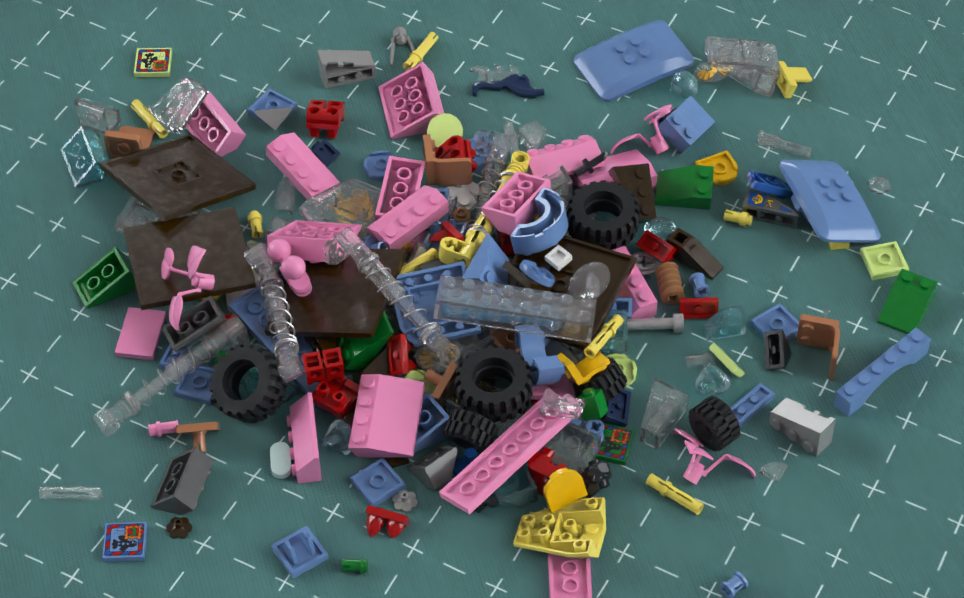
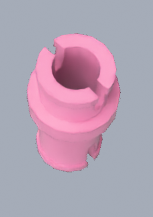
M427 230L421 232L410 242L408 250L410 254H412L417 242L423 244L428 232Z
M178 420L163 423L156 421L155 424H148L149 437H162L163 434L177 432L176 425H179Z

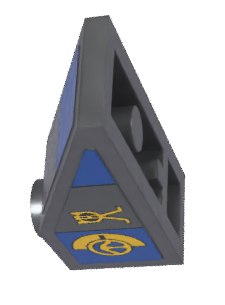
M747 190L742 212H748L749 215L753 216V220L797 229L799 217L797 212L761 191Z

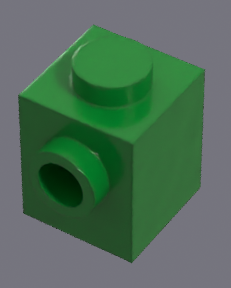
M584 389L577 398V405L580 406L583 421L601 419L608 412L602 389Z

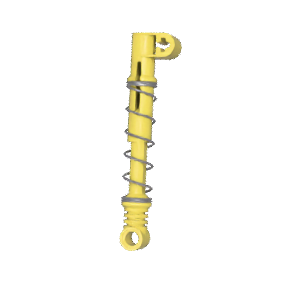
M516 151L512 154L508 167L505 171L501 172L498 180L495 182L497 191L517 171L527 173L530 156L526 152ZM491 191V192H489V198H491L490 195H491L492 192H497V191ZM483 212L476 215L477 220L467 230L465 241L453 237H445L441 240L438 254L441 262L452 264L464 261L467 270L487 234L493 235L496 230L495 226Z

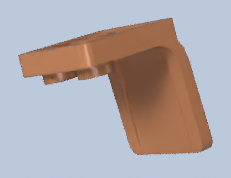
M121 126L119 131L106 130L103 139L108 158L115 159L151 147L155 131L131 126Z
M430 134L423 135L424 161H426L427 185L471 184V159H438L435 157V152H433L435 151V140H431Z
M801 314L796 342L804 346H812L830 351L831 362L828 380H834L840 339V321Z

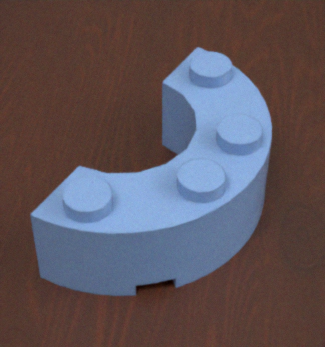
M544 187L535 198L538 215L541 218L532 223L517 225L510 236L514 254L528 256L532 253L541 252L557 245L568 229V218L564 202L558 193Z
M538 322L515 325L516 349L520 348V354L530 366L532 387L558 383L561 376L565 374L564 364L560 362L557 355H546L544 348L545 331L541 329Z

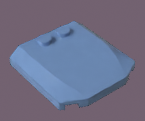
M464 261L397 275L396 280L403 283V289L398 298L405 295H414L415 302L409 312L419 308L427 310L425 320L421 326L430 322H437L440 325L439 330L430 339L420 342L419 337L433 325L429 324L413 333L424 318L425 311L418 310L401 319L410 308L413 297L407 296L395 302L394 307L400 332L406 334L407 340L413 347L481 333L479 319L444 316L446 297L473 300L471 290L462 280L466 272ZM396 283L395 288H393V300L401 289V283Z

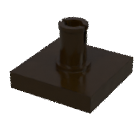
M505 261L502 267L518 280L509 293L512 297L520 300L526 289L549 294L552 287L541 285L529 278L520 270V264Z

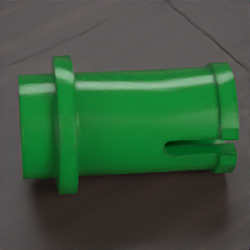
M361 557V559L343 558L342 572H360L364 574V572H368V559H364V557Z

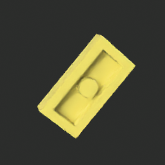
M778 61L772 72V76L784 98L792 97L798 86L796 82L808 83L812 81L806 67H787L784 61Z

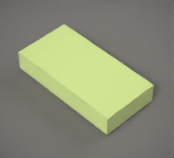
M713 343L709 347L714 355L734 375L741 378L745 374L718 345Z

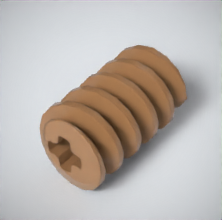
M674 262L663 263L655 270L661 301L667 305L679 304V298H685L678 265Z

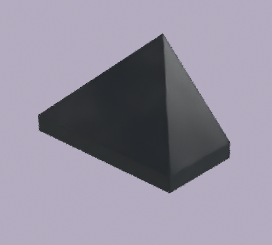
M784 330L764 332L766 370L786 368L792 352Z

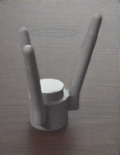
M397 27L393 30L390 66L393 65L396 43L403 45L407 42L411 51L415 50L404 27Z

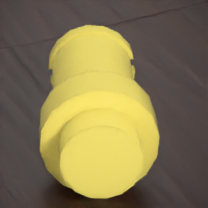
M726 209L725 212L727 213H724V221L738 223L739 226L746 227V225L751 226L753 216L749 215L748 212L743 211L740 213Z
M251 211L247 217L248 224L251 226L252 237L258 239V233L260 238L264 235L261 224L263 222L262 215L258 211Z

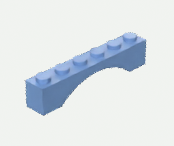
M918 328L913 329L838 389L835 394L834 406L847 417L851 416L862 407L869 396L890 375L906 365L915 364L928 353L931 338Z

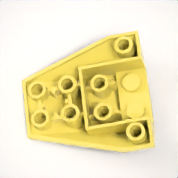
M592 497L577 500L554 513H551L549 509H544L522 515L513 545L515 547L570 558H599L606 533L605 498Z

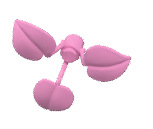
M671 104L665 105L644 118V121L649 118L652 119L648 123L653 122L657 135L650 138L651 142L640 133H636L618 141L611 149V155L620 144L636 138L642 139L649 148L653 147L656 155L669 149L667 142L659 131L658 122L661 118L668 117L675 110L674 107L671 108Z
M192 246L187 261L188 272L172 267L174 253L171 248H166L162 261L161 276L164 280L169 278L170 271L188 276L189 279H192V286L196 288L179 292L171 300L169 320L172 327L180 331L179 321L183 307L182 296L195 292L201 293V289L212 290L214 287V275L196 272L206 252V249L198 246Z
M674 428L672 435H682L691 441H684L692 457L688 468L683 474V477L697 485L702 475L706 477L708 472L723 460L743 465L749 470L752 477L755 478V471L747 463L730 454L723 455L710 467L703 470L705 466L699 463L701 456H705L712 461L714 458L705 450L699 448V445L701 447H704V445L697 438L681 429Z

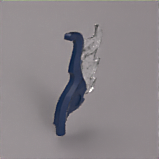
M495 64L494 67L496 69L492 70L486 66L477 65L469 70L470 73L476 72L479 75L478 81L472 86L474 97L477 96L479 89L497 91L508 89L515 95L525 98H536V96L544 95V89L532 88L528 77L525 74L519 76V69L515 66L510 65L511 70H507L503 66Z

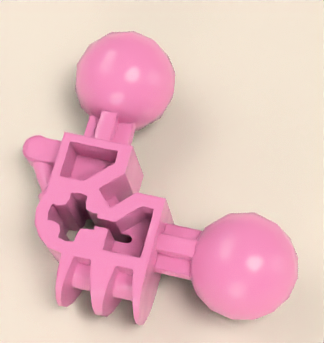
M280 238L272 240L267 247L268 257L275 262L281 263L280 271L293 293L299 297L309 295L312 291V285L305 271L306 264L304 260L299 256H290L291 246L286 240Z

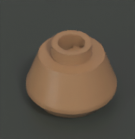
M460 207L452 212L449 222L450 219H454L455 222H468L469 220H474V217L468 209Z

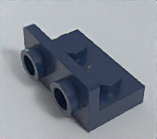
M326 139L321 143L317 141L311 147L314 155L326 168L341 154Z
M623 389L615 398L607 402L608 412L598 420H601L603 423L607 421L617 426L625 427L628 424L631 392Z

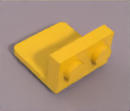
M600 352L594 358L586 357L576 365L564 354L560 353L557 355L560 362L564 364L565 376L573 380L578 386L587 383L593 375L604 371L607 365L610 364L609 359Z

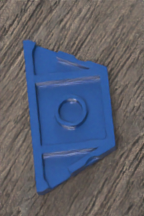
M748 170L746 177L751 188L760 190L769 196L774 194L781 199L792 197L793 192L790 186L782 179L766 173Z

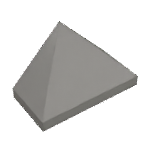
M291 107L255 110V114L276 130L292 109Z

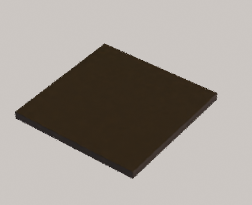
M192 134L100 163V169L164 222L256 190V184Z
M235 207L173 218L165 222L158 221L123 228L141 310L170 305L173 296H177V293L196 289L191 284L192 279L183 274L170 271L167 280L162 278L161 266L166 248H171L174 253L172 267L186 272L189 269L187 261L191 247L198 246L206 249L196 272L214 275V287L212 290L201 289V293L195 292L183 295V302L207 298L210 295L217 296L257 288Z
M565 235L557 245L544 251L532 253L528 256L516 254L512 262L521 264L523 260L535 262L537 267L548 270L555 277V282L549 294L526 289L521 299L517 300L509 293L518 280L508 272V287L500 302L563 308L562 327L539 326L541 329H544L545 338L585 350L598 335L637 262L636 257ZM557 245H560L569 252L573 259L560 271L545 261V255ZM496 321L514 328L516 324H524L517 322Z
M349 249L346 256L333 265H328L326 262L310 263L304 260L306 264L305 271L312 285L311 293L305 297H299L293 293L288 283L284 287L286 301L289 304V313L292 316V325L295 328V336L373 338L395 283L377 292L387 280L390 271L383 269L365 279L375 265L364 273H360L358 269L368 257L378 254L379 263L374 271L385 267L391 269V276L386 283L387 285L397 281V275L400 274L408 255L407 250ZM372 259L371 261H369V262L363 267V269L366 268L368 265H370V264L374 261V259ZM282 291L281 296H280L281 298H284V292H283V291ZM279 298L276 307L283 303L282 299ZM286 302L279 309L287 310ZM274 310L270 320H279L286 312ZM287 314L281 321L290 323V316ZM268 322L264 330L266 336L277 335L269 331V326L273 322ZM285 322L274 323L271 326V331L282 332L289 324ZM290 326V328L283 333H289L293 335L292 327ZM281 334V335H278V336H290V335Z

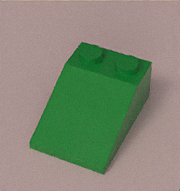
M693 165L658 171L655 205L710 210L714 166Z
M116 247L72 282L87 309L124 295L136 286L129 257Z
M901 269L877 323L905 334L918 328L935 297L938 282Z
M385 311L373 338L336 337V348L340 347L345 369L363 371L393 335L394 332Z

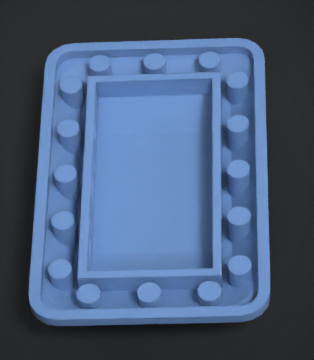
M662 20L652 21L619 33L589 47L574 57V64L598 97L605 102L613 101L692 66L694 62L692 54L668 24Z
M785 159L779 163L783 176L819 239L824 242L875 243L879 241L881 237L880 232L865 201L848 174L837 162Z

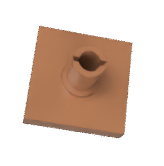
M452 361L443 376L432 369H428L424 376L425 381L437 386L432 397L443 409L456 388V370L459 365Z
M206 422L176 425V430L178 434L191 433L193 435L194 448L196 447L200 450V444L201 452H206L205 433L220 431V423Z

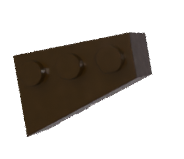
M649 163L612 167L608 173L610 177L612 176L613 181L619 186L623 185L626 187L627 191L630 190L638 201V224L653 222L657 216Z

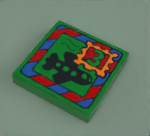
M604 423L603 442L599 445L588 444L585 457L625 466L635 430Z

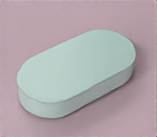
M285 442L274 443L270 448L272 475L278 479L287 478L292 472L290 447Z

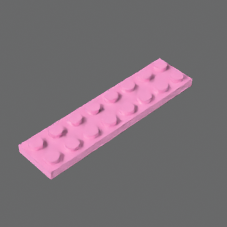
M550 390L440 490V497L470 515L581 412L580 406Z

